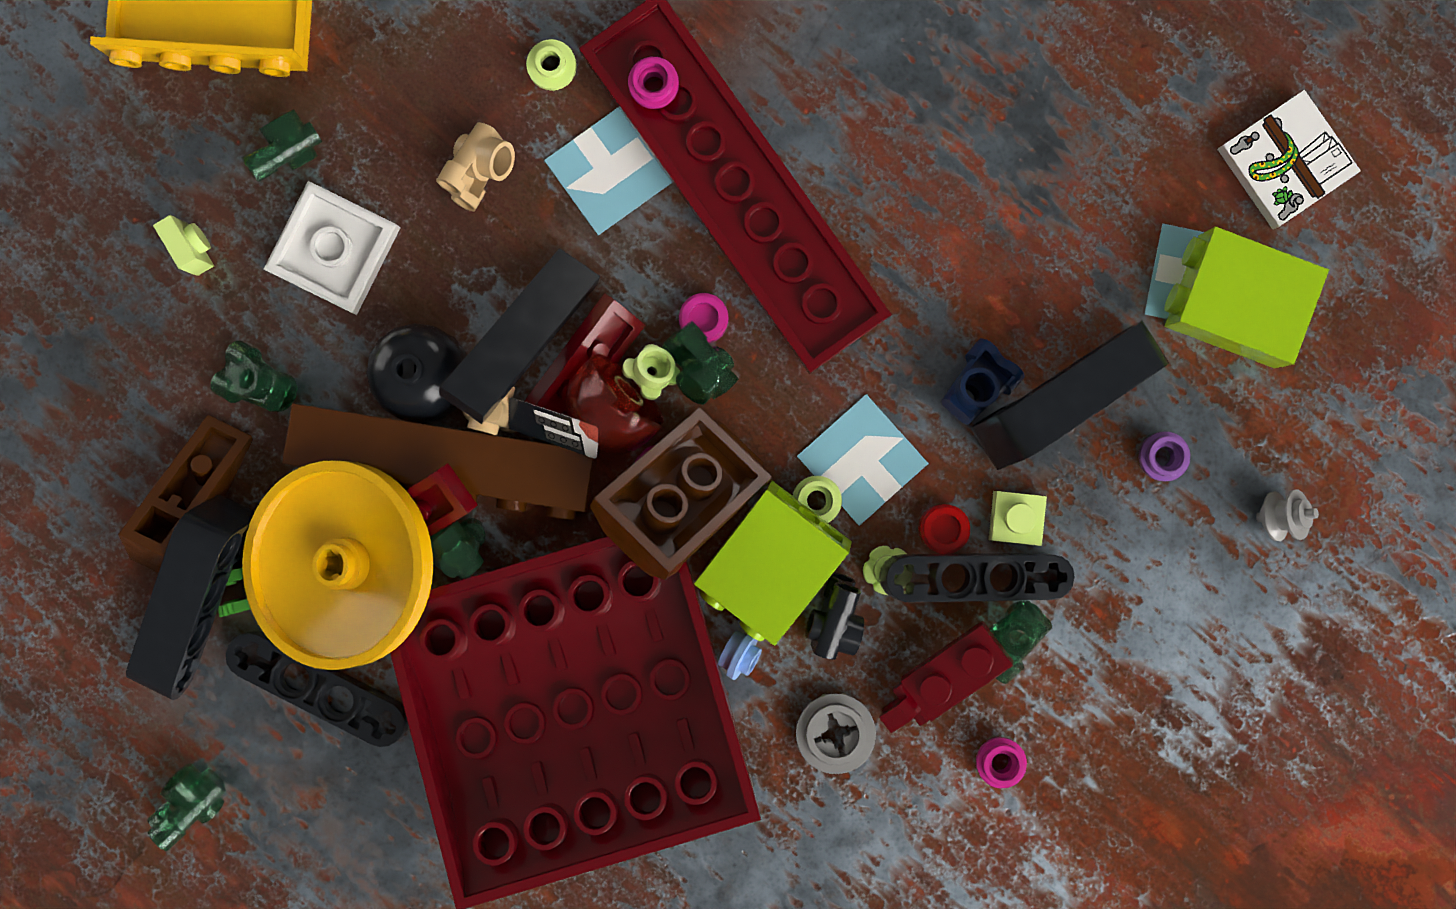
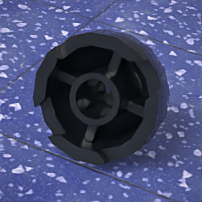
M413 323L394 328L378 340L369 355L366 375L370 391L385 411L400 420L428 423L443 419L457 409V407L439 395L440 386L464 360L467 354L454 337L435 326Z

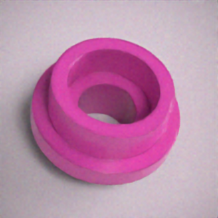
M647 57L641 59L632 67L628 77V86L631 96L638 104L646 108L657 109L668 105L675 98L679 88V79L675 68L670 62L660 57ZM650 77H658L663 81V86L660 90L651 92L644 87L646 80Z
M995 737L986 741L978 750L976 768L980 777L988 785L995 788H1009L1016 785L1023 778L1027 768V759L1023 749L1015 741L1005 737ZM997 754H1006L1008 756L1007 766L1001 770L994 769L992 767L993 758Z

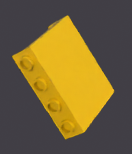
M108 0L105 37L90 36V44L107 55L111 63L123 67L138 68L142 66V61L159 62V65L164 68L178 71L191 70V64L209 65L211 70L226 74H238L242 67L257 68L259 72L269 76L288 77L290 76V71L307 72L312 0Z

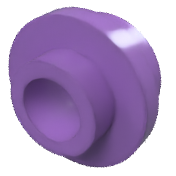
M1154 433L1142 443L1139 450V463L1144 473L1150 478L1157 481H1172L1182 476L1187 470L1190 463V450L1184 439L1175 433ZM1161 447L1167 449L1170 454V460L1165 466L1160 465L1156 460V452Z

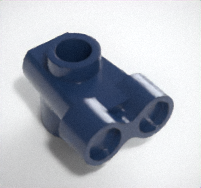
M980 338L965 355L967 365L941 400L942 405L963 424L967 425L989 405L994 403L1002 393L1010 395L1025 378L1024 372L1018 365L1005 359L993 343L983 338ZM966 389L972 392L974 400L968 396Z

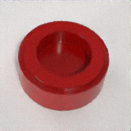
M938 504L930 507L923 513L919 521L918 532L921 541L927 548L937 553L951 554L960 550L967 543L970 536V522L966 514L958 507L949 504Z

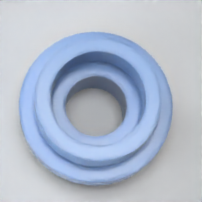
M738 630L731 636L718 662L720 667L727 670V677L735 680L741 673L748 676L752 672L762 652V649L756 646L758 640Z

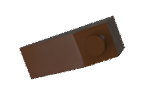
M206 416L118 535L131 560L159 573L170 537L178 521L190 509L216 495L226 496L253 441L252 436L212 416Z

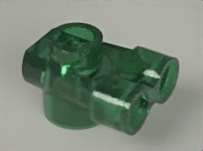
M292 109L259 129L268 142L267 146L260 147L252 153L244 155L241 159L254 179L260 182L277 172V168L285 163H288L293 171L316 158L318 155L313 147L321 143L322 140L311 123L306 122L303 124L296 111Z
M692 320L681 330L679 329L672 334L660 348L668 351L675 363L683 369L676 376L677 385L682 393L691 401L704 405L711 398L715 399L725 394L739 378L732 371L734 367L732 357L721 347H712L706 340L708 337Z
M235 341L228 346L225 352V367L218 371L211 380L210 387L214 394L230 403L243 400L272 412H282L292 405L297 394V384L291 375L268 365L262 360L260 350L243 341Z
M468 518L461 523L455 521L430 536L433 564L447 576L452 578L458 576L460 580L466 579L484 563V559L479 554V549L485 541V527L478 519Z
M1030 601L1013 603L1006 610L1004 617L989 628L1014 661L1013 667L996 677L997 680L1008 684L1024 670L1022 661L1052 629L1051 621L1037 605Z
M191 763L180 768L166 782L160 792V795L168 802H165L147 819L151 826V829L148 831L150 839L160 849L168 851L186 835V830L197 820L202 824L211 820L224 804V799L221 798L226 792L224 781L209 768L203 773Z

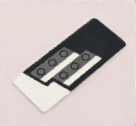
M515 398L509 399L510 430L591 458L597 457L599 428L596 425Z

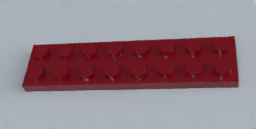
M646 0L579 47L581 56L809 374L892 315L667 0ZM660 57L670 62L678 74L679 88L675 98L668 105L662 108L650 109L638 104L631 96L628 86L629 73L632 67L641 59ZM650 77L646 80L644 87L651 92H655L662 88L663 81L658 77Z

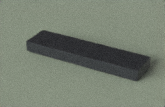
M559 248L440 386L439 395L480 424H483L597 286L600 276Z

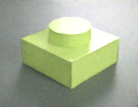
M169 215L153 225L178 269L199 276L214 267L206 253L207 250L211 249L210 243L195 223L188 224Z
M993 491L988 540L1042 546L1047 496Z

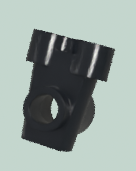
M833 573L830 576L823 593L825 598L821 611L816 609L811 611L805 631V637L812 640L811 647L813 653L819 657L831 660L836 659L838 652L854 656L859 649L864 632V618L854 615L861 591L855 587L856 581L844 574Z

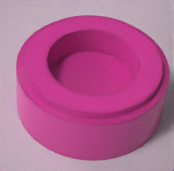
M708 293L695 294L683 303L679 312V324L682 332L689 340L698 344H710L720 339L725 333L728 326V311L718 297Z

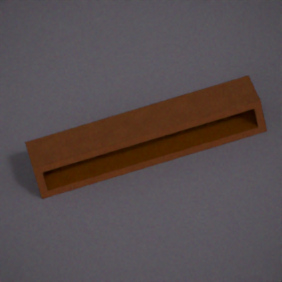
M292 403L282 464L302 467L320 461L358 462L383 471L406 490L446 463H449L476 503L478 495L497 498L496 508L526 512L527 503L547 506L546 516L575 520L576 511H589L598 453L596 458H591L556 445Z

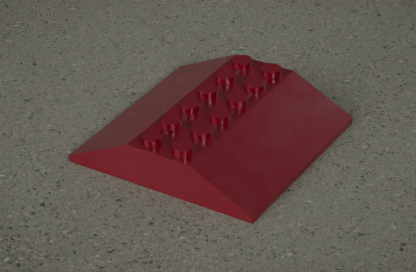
M607 536L430 589L425 609L413 631L404 642L390 652L456 909L470 908L761 820L735 719L687 560L678 572L663 580L650 576L641 570Z

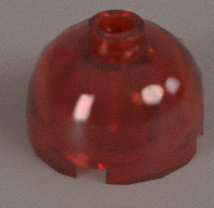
M596 353L576 371L568 383L565 392L566 414L569 417L580 420V428L589 439L598 443L599 450L621 455L635 451L664 427L661 425L664 422V416L654 400H648L641 395L640 387L637 384L632 387L621 378L623 372L619 364L604 355Z

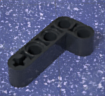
M1141 320L1113 336L1020 399L1005 405L974 424L971 430L996 470H1000L1042 451L1167 366L1169 361Z
M216 495L190 509L178 521L170 537L127 666V678L171 700L178 699L185 692L196 673L233 565L243 558L246 533L255 511L222 495Z

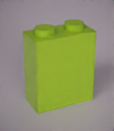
M1216 226L1198 235V237H1193L1182 257V265L1187 266L1180 284L1176 283L1172 287L1165 302L1164 310L1169 312V316L1164 327L1272 368L1295 364L1329 269Z
M771 481L700 573L694 585L701 589L699 592L700 596L710 606L720 611L727 609L740 619L739 624L749 636L758 641L766 639L775 646L849 554L852 541L821 519L804 504L800 503L774 481Z

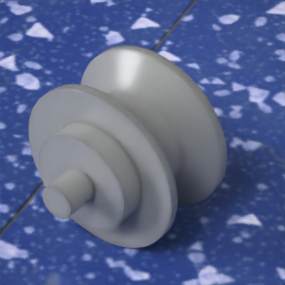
M1291 490L1286 500L1279 492L1273 491L1265 497L1261 512L1256 514L1257 522H1262L1269 537L1274 541H1282L1286 537L1288 530L1293 538L1303 540L1309 533L1313 519L1318 518L1319 513L1317 508H1312L1310 502L1300 490Z

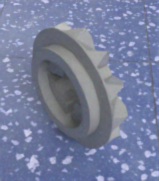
M845 693L822 694L819 698L806 704L796 723V741L802 756L811 766L825 773L843 774L855 770L868 759L875 745L876 728L870 712L862 702ZM832 713L833 718L837 720L840 726L848 725L852 727L856 725V727L849 729V732L842 735L843 743L841 745L843 752L840 753L837 745L834 746L831 739H822L821 737L814 740V738L821 736V733L828 730L827 722L829 721L828 714Z

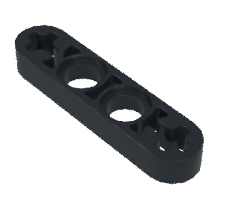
M1048 553L900 554L892 556L885 561L879 576L881 587L885 593L894 599L904 602L1055 600L1069 593L1075 578L1073 567L1068 560L1062 556ZM958 563L964 570L965 580L958 590L950 592L942 584V573L950 564ZM1006 563L1012 570V581L1007 588L997 591L990 583V573L997 564ZM904 565H906L907 571L916 574H928L929 584L925 582H908L906 591H904L903 586L894 583L895 574H902ZM1048 569L1057 571V579L1050 580L1048 584L1036 580H1027L1026 571L1033 573H1044Z
M252 631L241 634L234 638L227 647L225 654L226 663L229 669L238 677L371 745L378 747L390 746L401 739L408 731L409 725L405 709L400 701L340 670L313 668L293 660L280 651L267 638L264 632ZM256 643L259 645L257 654L260 657L271 661L277 659L280 654L282 659L274 667L261 661L249 666L246 664L248 655L242 649ZM297 663L306 668L309 674V681L304 690L296 691L287 686L284 680V673L289 664ZM272 669L271 675L268 677L266 674ZM334 686L346 687L353 695V706L348 713H338L330 707L328 695ZM366 699H368L372 703L365 709L366 711L376 716H380L386 711L391 712L393 715L390 722L397 727L396 730L389 729L384 734H381L377 731L380 723L376 719L366 715L358 723L354 721V718L363 710Z

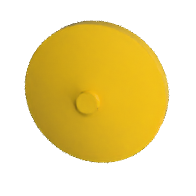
M350 461L310 463L299 467L280 479L267 492L256 508L250 521L243 547L242 574L244 588L251 611L264 634L280 651L293 660L313 668L325 670H340L369 664L383 658L404 642L415 628L425 609L433 575V553L428 528L417 504L409 493L396 480L383 471L370 465Z

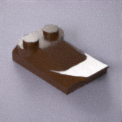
M699 407L595 496L590 508L603 532L641 570L650 576L666 580L669 576L678 572L691 555L766 486L772 476L763 468L764 462L723 423H715Z

